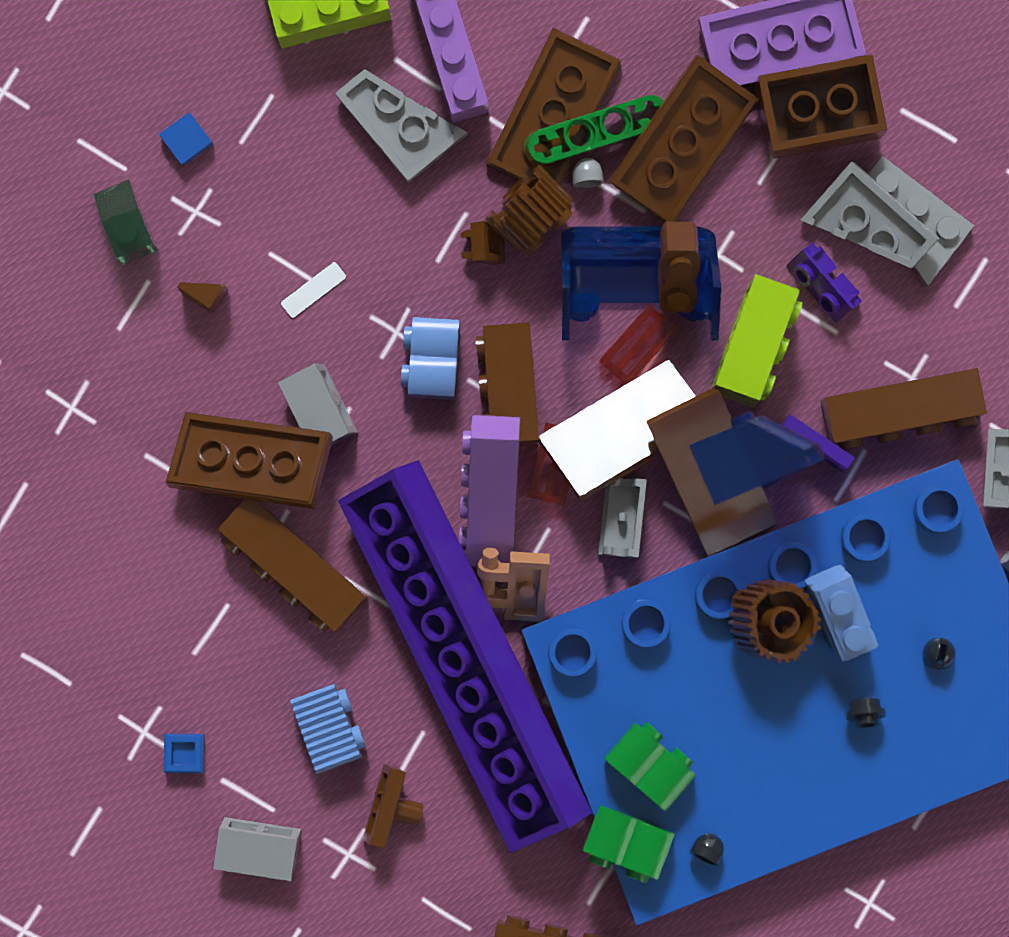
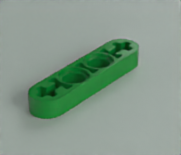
M646 95L539 129L526 138L524 144L525 154L532 163L544 165L639 135L650 119L644 118L633 122L631 115L644 111L646 109L645 103H647L649 108L655 107L657 110L664 100L655 95ZM608 114H617L623 120V130L620 134L612 135L607 132L604 121ZM573 125H581L587 130L588 140L585 145L576 146L570 141L569 131ZM559 129L562 145L548 149L547 157H544L542 152L536 153L534 145L539 143L538 136H541L544 142L559 138L555 130ZM562 146L566 150L565 153H562Z

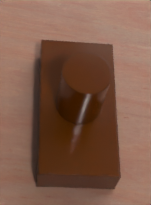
M383 764L363 835V840L370 845L385 848L393 820L417 826L421 820L423 804L399 798L406 772L398 767Z

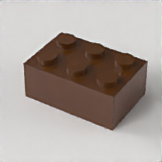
M873 54L759 75L754 84L755 94L759 99L757 104L768 160L878 140L888 130Z
M530 322L483 326V336H476L478 364H486V375H479L481 402H489V414H482V416L520 417L519 447L538 446L539 433Z

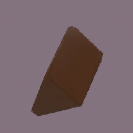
M180 282L177 286L179 288L178 291L210 314L215 312L229 291L223 284Z

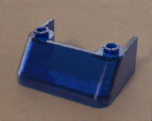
M577 226L562 232V340H570V319L577 322L589 320L598 314L600 303H659L657 267L660 259L659 236L662 226ZM697 227L700 254V270L697 276L698 299L692 312L678 313L692 322L708 320L711 341H719L722 286L716 237L711 230Z
M752 411L729 420L731 428L689 445L714 506L760 486L762 488L770 486L825 460L819 444L763 415L754 417Z

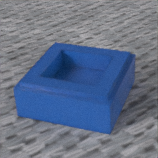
M190 112L159 134L183 167L214 145Z
M164 734V773H204L205 734Z

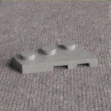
M365 69L335 93L338 100L408 184L468 136L466 131L450 124L439 117L437 113L427 107L424 108L405 96L403 92Z
M882 156L868 175L939 238L914 267L919 275L918 278L926 288L974 225Z
M851 162L801 218L803 222L829 231L833 235L852 241L909 268H914L939 240L931 230L855 162Z

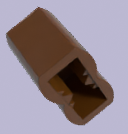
M666 221L661 228L659 236L660 259L657 267L659 303L663 312H692L698 299L697 276L700 270L697 227L694 222Z

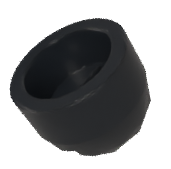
M933 638L924 645L922 655L929 667L945 669L954 662L956 651L954 645L949 640ZM940 643L946 645L942 664L936 663Z
M706 833L694 841L689 853L705 863L718 867L723 857L724 845L717 835Z

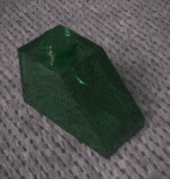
M129 179L94 193L104 229L116 258L123 265L159 250Z

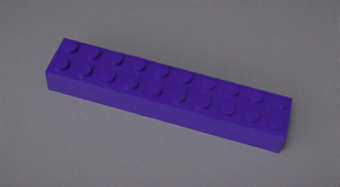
M417 460L392 469L339 499L338 503L509 852L512 853L563 831L592 814L588 802L420 461Z

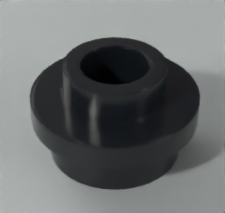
M863 698L850 701L848 703L849 711L846 712V720L855 722V727L857 728L879 725L878 720L886 716V711L881 707L880 699Z

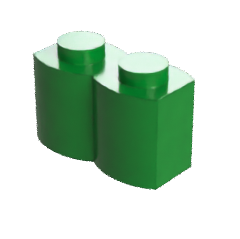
M633 722L603 758L666 811L696 776L690 770L694 762L677 747L672 753L663 747L659 742L664 736L648 722H645L642 727Z
M599 804L583 851L590 854L588 861L607 869H610L612 863L627 868L626 876L648 883L649 877L658 880L675 834Z

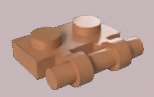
M495 548L484 549L483 556L478 562L477 574L480 577V585L492 610L493 607L505 608L504 620L543 622L550 554L510 551L509 563H501L498 560L499 553ZM496 582H507V589H498L495 586Z

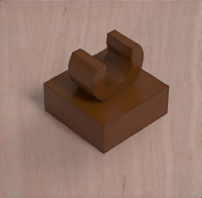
M488 222L470 223L471 230L463 231L461 238L471 240V251L461 253L462 258L489 265L504 264V239Z

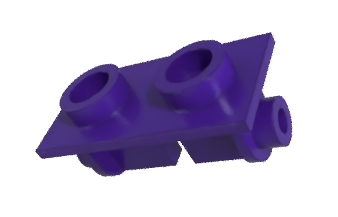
M811 243L787 264L788 268L793 272L795 279L805 286L816 299L821 310L829 315L835 323L862 302L858 297L860 292L843 273L834 280L828 275L837 266L821 246L817 248Z

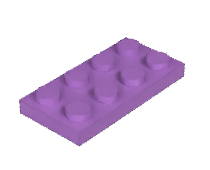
M768 0L702 16L698 19L708 62L742 87L754 85L759 75L866 56L852 0Z

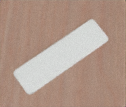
M333 262L284 299L281 305L294 318L343 281L346 275L337 263Z

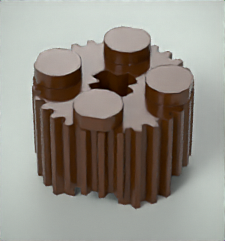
M540 165L533 170L534 178L528 182L523 177L502 197L504 199L502 201L503 207L498 214L491 210L485 218L492 228L517 253L524 251L528 256L533 254L544 243L545 239L542 236L551 226L555 229L560 228L573 214L570 210L573 198Z
M763 579L761 582L754 581L753 585H746V589L737 590L731 600V607L734 610L729 612V615L732 617V620L728 622L733 625L730 633H735L733 637L734 645L741 651L750 654L752 657L779 663H789V660L797 661V657L801 656L800 651H807L806 645L812 644L810 638L816 636L817 630H821L818 622L822 621V618L817 615L821 611L815 608L813 600H808L810 595L803 593L804 589L797 587V585L789 582Z

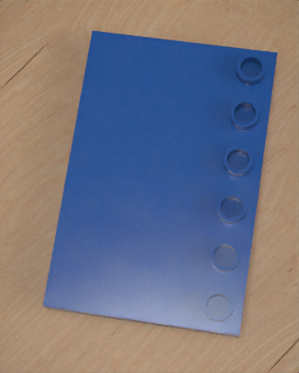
M959 459L521 630L594 818L600 804L675 834L658 880L649 877L648 883L635 880L625 875L626 867L612 863L636 925L1009 779V583ZM841 565L853 579L870 622V628L873 630L879 646L842 662L832 650L820 621L818 625L821 626V630H817L816 636L810 638L812 644L806 645V652L800 651L801 656L797 657V661L789 660V663H779L752 657L734 645L733 637L735 633H730L733 625L728 622L732 620L729 612L734 610L731 607V600L737 590L746 589V585H753L754 581L761 582L763 579L793 583L797 587L804 589L803 593L809 594L804 580L831 567ZM945 638L954 645L956 657L951 666L945 669H933L925 663L922 651L924 645L929 640ZM940 643L936 663L942 664L946 648L944 644ZM863 698L880 699L881 707L885 709L886 716L878 720L879 725L857 728L855 727V722L846 720V712L849 711L848 703ZM633 722H636L640 727L645 722H648L664 736L659 742L670 753L677 747L694 762L690 770L696 776L666 811L603 758ZM711 833L717 835L722 840L724 853L718 867L705 863L689 853L694 841L699 836Z

